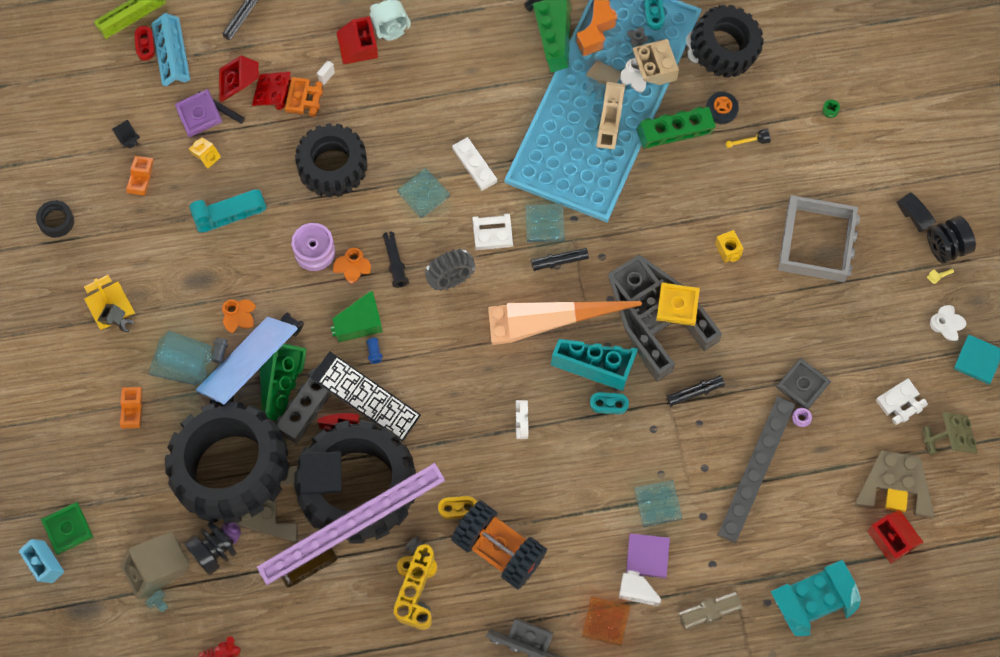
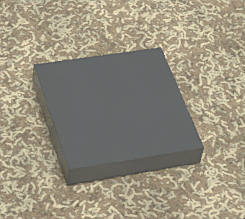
M800 358L776 388L799 406L809 410L831 381Z

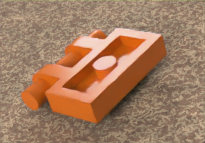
M292 77L285 112L304 115V110L309 109V116L316 117V113L320 108L319 99L323 94V83L316 82L315 87L310 86V79ZM308 94L313 95L312 101H307Z

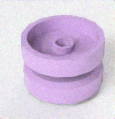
M308 223L298 228L292 236L291 244L295 259L302 268L308 271L323 270L335 258L333 237L327 227L319 223Z

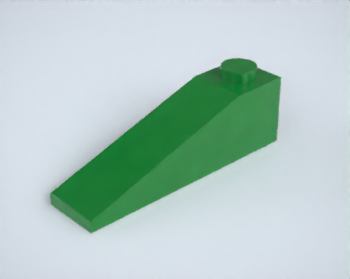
M283 344L260 367L261 408L270 420L277 421L279 416L284 414L291 390L296 387L297 383L295 381L298 374L303 371L307 348Z

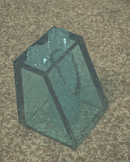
M168 330L159 339L148 375L196 386L206 378L207 371L205 368L213 356V353H211L212 346Z

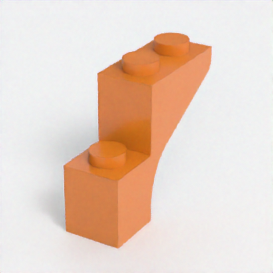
M594 0L591 24L583 31L576 33V44L583 57L602 50L605 41L603 32L615 27L617 14L614 9H611L609 0Z

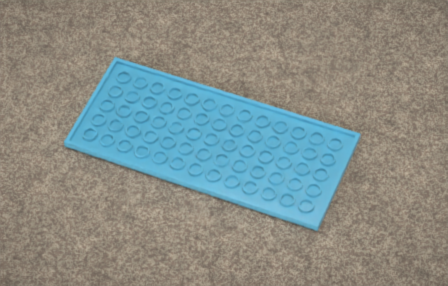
M589 0L569 42V68L555 71L505 177L504 183L608 223L642 147L636 129L642 120L647 118L653 120L670 83L657 85L646 82V88L642 93L635 91L631 84L625 85L614 150L596 147L606 85L598 83V81L586 76V74L597 60L619 71L625 69L627 61L635 58L632 49L637 47L631 44L627 33L629 30H637L638 27L644 28L645 36L648 37V41L642 45L668 39L678 66L687 46V35L691 31L693 32L702 9L678 0H662L665 16L664 25L658 30H653L646 24L645 0H609L611 9H614L617 14L615 27L603 32L605 41L602 50L583 57L576 44V33L586 29L592 22L594 0Z

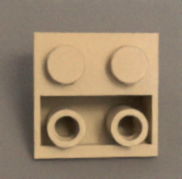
M668 39L633 47L632 50L643 81L657 85L677 81L679 69Z

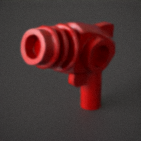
M229 636L226 642L219 643L215 649L211 647L210 650L207 649V652L206 650L199 652V657H238L241 649L234 645V638Z

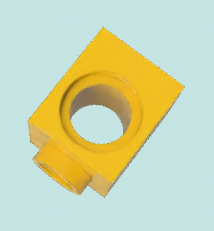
M734 230L716 237L715 246L724 263L729 261L735 262L741 258L744 248ZM726 246H732L734 250H728Z

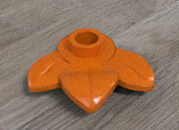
M358 248L348 249L345 256L337 258L333 265V272L344 273L346 280L350 284L358 281L361 273L370 274L371 271L369 260L363 257L362 251ZM352 256H357V259H351Z
M233 299L227 300L222 306V312L225 315L223 324L226 330L234 333L238 326L244 329L252 328L254 320L250 313L255 310L256 305L246 299L239 302ZM231 307L235 308L233 312L229 311Z

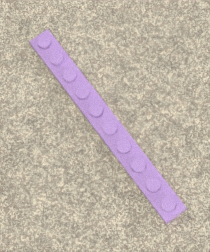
M434 463L257 566V569L266 585H269L443 483L445 479Z

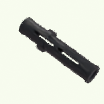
M585 247L531 259L533 271L545 268L553 269L558 265L587 260L589 255Z
M718 375L715 378L707 381L701 380L699 384L667 395L666 398L670 407L702 394L708 395L710 391L724 387L725 383L722 376Z

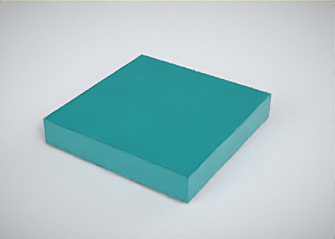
M968 334L953 369L990 385L1000 362V348Z

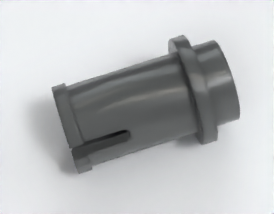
M216 338V341H213L214 349L210 360L215 363H223L225 349L228 347L227 340Z

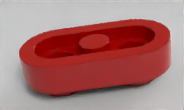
M140 26L134 33L135 49L140 60L148 61L155 55L154 36L149 27Z

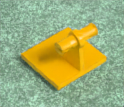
M108 274L100 279L96 278L94 282L84 286L87 294L97 288L100 290L84 298L100 331L111 326L97 321L106 304H115L125 311L124 319L135 314L119 282L102 289L101 286L112 282Z

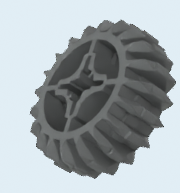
M453 249L445 254H440L439 257L434 258V261L430 262L429 266L426 267L425 275L428 284L435 290L442 291L466 282V279L470 278L471 274L475 272L474 258L466 249Z

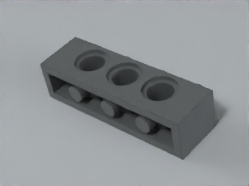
M315 368L310 371L307 382L299 387L296 398L288 403L285 414L280 415L276 421V426L282 436L295 444H298L332 394L323 386L319 390L312 389L315 385H320L311 379L316 370ZM305 400L311 401V404L308 406L302 405ZM294 416H299L300 420L297 422H292L291 418Z

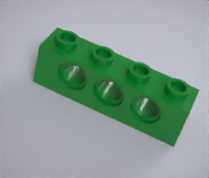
M696 107L692 111L685 112L683 110L671 116L664 114L657 119H644L636 130L643 149L709 135L716 126L709 107ZM672 124L677 125L679 129L674 128ZM655 128H659L662 133L657 132Z

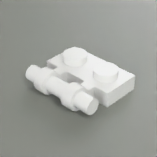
M906 379L876 399V402L887 416L893 412L895 413L896 417L892 418V422L895 425L906 422L910 416L922 412L923 408L928 405L925 399L919 402L915 400L920 393L909 379ZM908 403L910 408L905 411L902 410L901 407Z

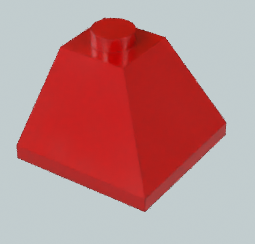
M241 55L220 68L219 101L227 100L259 78V62Z

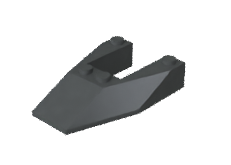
M638 255L610 272L608 278L616 301L642 302L641 306L620 310L619 312L634 347L638 349L637 352L645 366L658 382L672 373L675 365L654 337L656 333L672 324L656 320L661 283L682 284L641 255ZM698 302L695 326H684L705 352L720 342L722 333Z

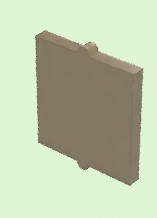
M597 60L586 76L606 85L607 82L618 83L621 71Z

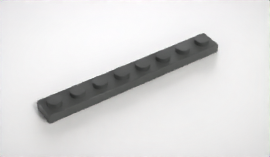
M777 396L717 536L736 544L794 409V403Z

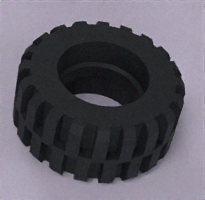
M734 5L712 7L703 14L691 34L690 39L692 42L690 45L691 49L694 50V58H698L700 66L703 65L706 71L709 73L712 71L716 76L720 77L723 75L725 78L739 76L752 66L762 52V45L764 44V38L761 37L763 35L762 29L758 28L759 23L757 20H753L750 13L747 14L740 7L738 9ZM723 31L733 36L739 45L740 51H730L723 48L717 42L714 32Z
M328 123L324 127H321V125L316 126L314 131L310 129L306 132V137L302 136L299 140L300 144L296 147L295 162L303 185H306L307 189L311 192L315 190V193L319 196L326 194V197L331 198L332 195L340 197L343 196L342 193L344 192L347 194L352 192V188H357L360 185V180H364L366 176L365 171H367L368 166L365 145L360 140V136L356 132L353 133L349 127L343 128L341 124L332 126L331 123ZM329 150L341 151L349 157L343 167L334 171H325L314 165L317 157Z

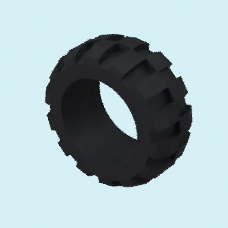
M227 401L224 407H218L216 403L201 407L202 413L195 417L190 414L181 422L180 425L183 429L179 434L173 433L167 446L170 454H167L165 457V473L169 477L168 484L179 502L190 513H196L200 519L211 521L212 523L222 519L225 524L241 522V516L248 513L251 517H254L265 510L262 505L268 499L272 502L276 499L282 490L280 486L281 481L287 479L290 464L287 460L289 451L285 439L275 422L270 420L265 412L255 406L248 405L246 408L242 402ZM238 436L249 438L259 444L257 462L250 474L241 482L222 489L207 488L197 483L196 472L198 463L205 451L217 441Z
M349 420L334 424L335 428L328 432L323 429L312 438L313 443L309 448L305 447L301 452H341V457L351 453L373 455L382 460L392 472V481L389 489L416 474L413 457L407 446L399 441L398 435L387 427L380 429L376 427V423L360 420L359 424H350ZM299 456L297 460L299 464L298 469L294 472V488L297 500L305 518L314 528L321 530L351 511L340 510L332 506L322 497L321 493L301 494ZM415 499L345 540H348L349 544L365 543V539L375 537L378 540L390 534L389 530L395 525L400 526L408 516V510Z

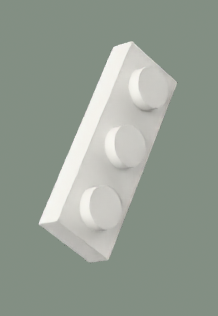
M468 137L452 146V150L481 191L497 183V178Z

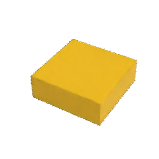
M888 488L885 509L906 512L908 492Z

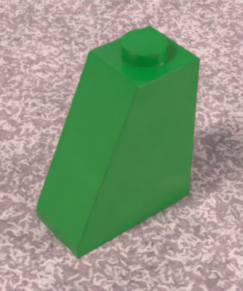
M373 291L368 292L332 318L334 325L330 326L332 336H337L338 343L382 333V325Z

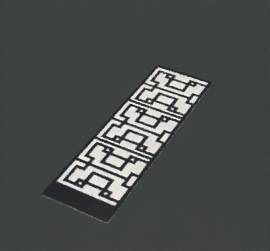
M329 351L311 376V379L378 426L381 428L387 427L398 435L401 442H403L421 416V414L331 351Z

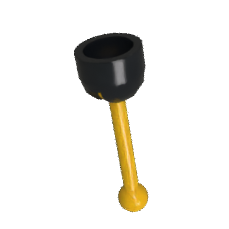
M767 128L758 131L756 137L733 142L727 141L726 147L731 148L733 145L755 140L761 144L771 143L769 130Z

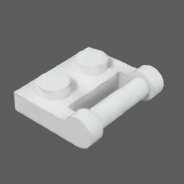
M510 213L496 217H473L476 250L513 247ZM505 223L503 228L479 230L480 225Z

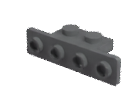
M515 618L509 636L492 629L486 635L490 642L497 645H507L510 650L525 652L529 657H562L547 651L554 632L519 618Z

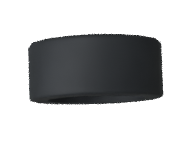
M52 200L44 203L38 209L36 221L46 236L59 238L67 235L72 230L74 216L67 204L59 200ZM60 210L66 214V220L62 225L55 228L45 225L44 220L50 212Z

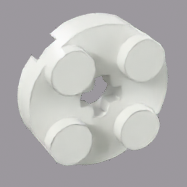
M516 400V427H520L516 428V439H528V400Z

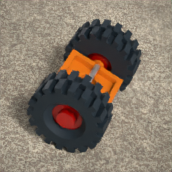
M479 500L478 503L476 502L469 512L465 514V517L460 521L451 538L452 542L467 553L473 550L503 573L501 578L517 590L529 580L547 552V548L532 537L525 539L497 518V511L482 500Z

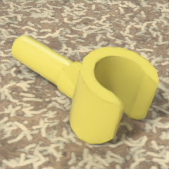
M951 268L938 273L934 269L927 278L935 284L944 276L954 273V270Z

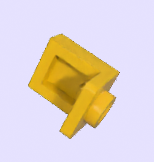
M204 138L195 141L189 148L191 154L200 159L207 168H210L221 158L215 146Z

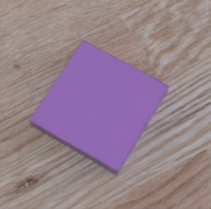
M208 89L175 104L189 137L223 122Z
M630 534L626 573L629 570L639 572V576L666 578L670 538Z

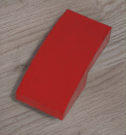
M353 413L331 414L318 418L317 423L321 430L324 429L328 432L335 428L334 424L349 420L350 424H359L360 416Z

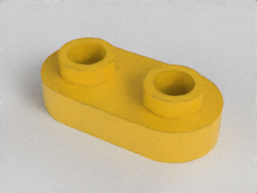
M471 496L444 498L438 504V512L445 519L464 518L465 514L469 512L464 507L466 505L472 507L477 501ZM446 507L452 508L450 512H446L444 509Z
M404 556L399 559L397 570L402 577H406L408 569H405L403 565L405 563L411 564L413 556ZM435 560L431 567L428 578L433 577L437 572V563ZM417 570L413 573L412 576L414 578H420L422 577L423 572L421 570Z

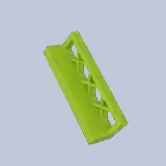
M129 0L93 22L103 37L107 39L166 4V0Z

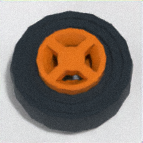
M727 92L713 94L706 104V107L710 108L714 122L718 124L732 122L737 117L739 111L737 99Z

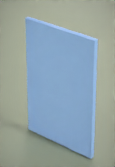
M267 316L223 363L202 382L196 391L216 402L225 404L298 328Z

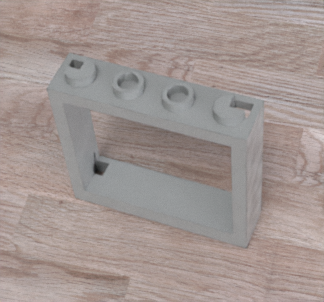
M791 195L787 207L778 270L845 282L847 277L851 276L853 265H850V260L854 259L855 248H852L853 242H856L858 231H855V225H858L860 215H857L858 207ZM796 210L848 219L841 270L788 261Z

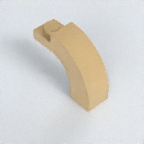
M607 82L596 147L615 150L625 84Z

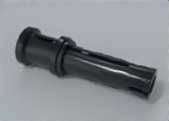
M389 231L390 239L387 232L383 234L390 262L389 272L392 273L393 277L392 286L401 288L409 284V279L405 276L404 270L406 267L400 260L395 233Z

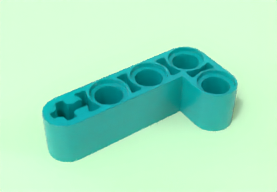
M255 189L206 206L204 200H197L189 205V209L197 231L204 233L262 213L267 209L261 190Z

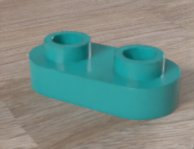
M645 0L644 10L647 26L653 30L662 28L665 21L662 0Z
M597 392L590 399V407L596 413L620 415L628 410L629 400L623 394ZM597 402H602L603 405H602V406H597L596 403H597ZM621 403L622 407L618 408L615 406V404Z

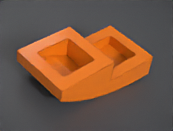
M134 157L130 168L131 176L126 187L127 193L146 195L153 167V158Z
M122 387L121 429L141 428L142 387Z

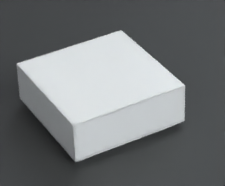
M327 61L317 72L318 82H322L324 85L335 73L333 63Z

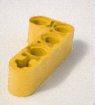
M423 544L417 547L394 606L395 617L400 623L420 630L428 629L432 624L429 610L418 606L435 558L433 549L429 545ZM425 552H428L429 557L426 556V557L424 558V561H423L424 565H422V564H421V563H422V556H421V554L424 555ZM417 570L423 572L420 578H414L412 575ZM414 589L416 594L413 597H407L405 595L406 591ZM401 608L409 610L406 616L398 615V611ZM420 615L428 616V620L425 623H419L417 618Z

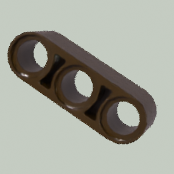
M330 548L281 578L287 588L292 587L333 564L338 557L334 550Z

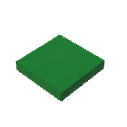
M78 502L41 519L56 555L94 538Z

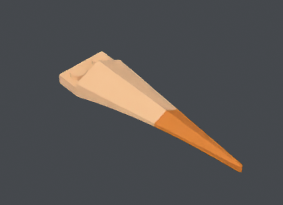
M642 302L507 303V305L488 307L492 345L512 343L568 324L641 306Z

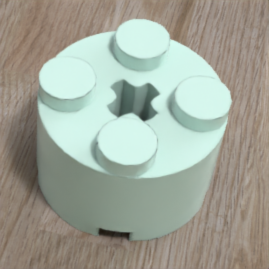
M386 0L371 6L369 16L378 38L394 40L404 34L406 27L409 29L411 22L400 1Z

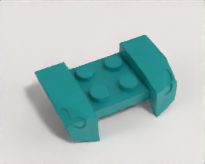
M843 559L825 567L824 571L795 584L789 585L788 583L770 591L795 636L811 635L810 622L843 608L845 617L848 619L859 608L861 603L857 585Z

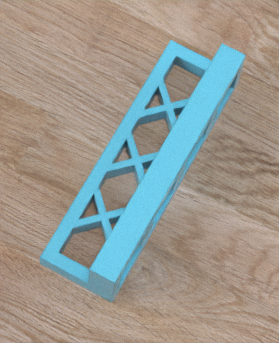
M164 13L151 23L162 85L168 86L175 80L186 83L190 80L180 20L179 17ZM162 24L161 31L159 32V25ZM170 68L171 76L167 77Z

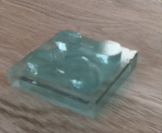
M427 168L397 190L398 194L420 218H423L450 197V193Z
M563 204L525 205L527 243L565 241Z
M673 480L634 488L643 527L682 520L683 517Z

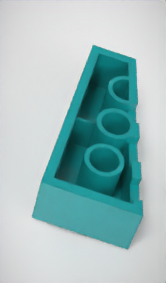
M558 339L550 365L623 391L638 349L631 348L630 350L622 349L621 346L606 347L597 343L590 345L580 341Z

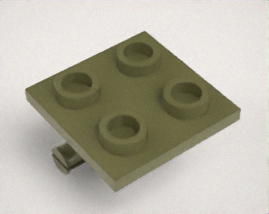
M942 413L947 431L932 436L930 426L922 428L925 437L923 441L924 444H927L929 455L937 453L934 442L947 438L950 439L953 451L978 453L976 448L977 442L971 430L972 424L966 415Z

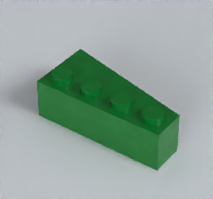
M543 0L533 3L546 60L551 73L569 68L570 12L572 8L570 0Z

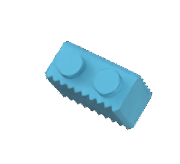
M31 539L19 550V553L23 556L25 563H27L37 581L53 583L64 573V570L45 541Z

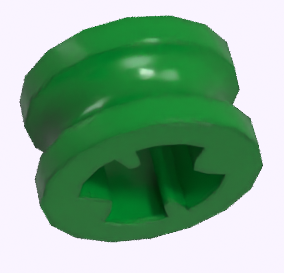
M833 99L827 100L822 109L823 114L828 118L836 117L840 110V104ZM830 106L831 108L835 109L834 111H832L831 109L828 110V107Z

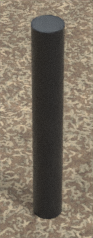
M213 99L218 111L240 124L244 122L245 118Z

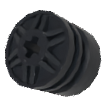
M956 216L946 220L945 224L939 223L929 227L927 230L930 249L935 258L942 264L955 260L958 256L963 257L973 253L976 249L974 233L969 223L962 216Z
M210 521L207 524L211 530L210 534L204 528H201V533L204 536L202 540L193 535L184 542L186 548L208 575H212L220 568L216 560L218 557L226 562L229 561L224 552L228 551L232 557L237 554L231 540L224 531Z

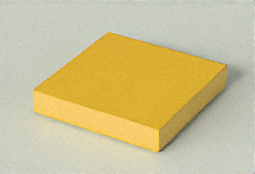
M661 283L656 320L695 326L700 288Z

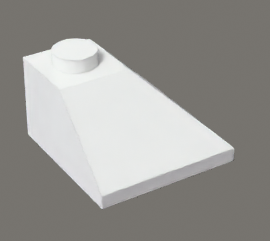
M628 570L627 573H623L618 599L659 606L660 597L645 578L639 576V572Z

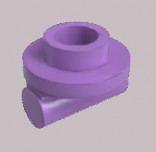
M224 523L221 529L231 542L236 544L239 540L241 529L236 523Z

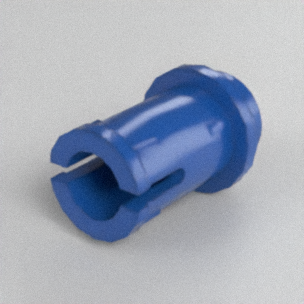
M370 338L366 341L369 352L368 360L372 364H377L382 361L383 354L380 353L378 339Z

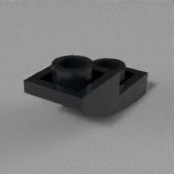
M912 192L896 201L905 218L910 216L919 232L924 231L936 222L929 210Z

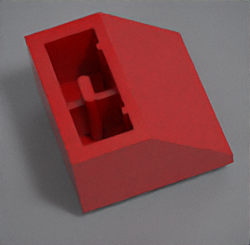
M370 16L353 19L336 32L343 65L378 58L377 44Z
M900 510L886 515L872 524L867 531L890 564L924 543Z

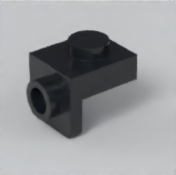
M128 119L111 129L123 148L128 146L130 149L138 144L137 140L140 139V136L137 135Z

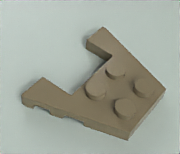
M881 450L855 502V506L873 508L876 489L887 491L889 488L907 491L909 495L916 496L914 516L932 519L934 511L921 457Z
M297 466L289 468L287 479L281 481L280 486L294 485V472L297 471ZM277 497L273 502L268 499L262 505L265 510L254 517H251L249 513L242 515V521L237 522L239 527L297 543V523L276 524Z

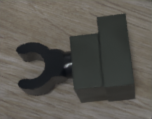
M106 304L97 320L102 324L118 325L122 332L127 333L129 330L125 328V324H134L132 320L123 318L126 312L115 304Z

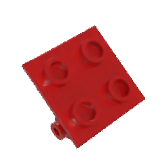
M291 72L260 74L251 106L275 105L277 110H282L285 107V98L288 97L287 93H289Z

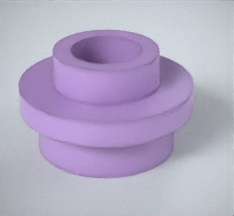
M798 408L793 412L792 420L795 425L806 427L811 423L812 415L809 410ZM798 416H804L805 420H799Z

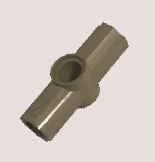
M736 592L717 599H707L696 607L679 612L681 624L686 630L703 623H713L720 620L722 616L741 610V601Z

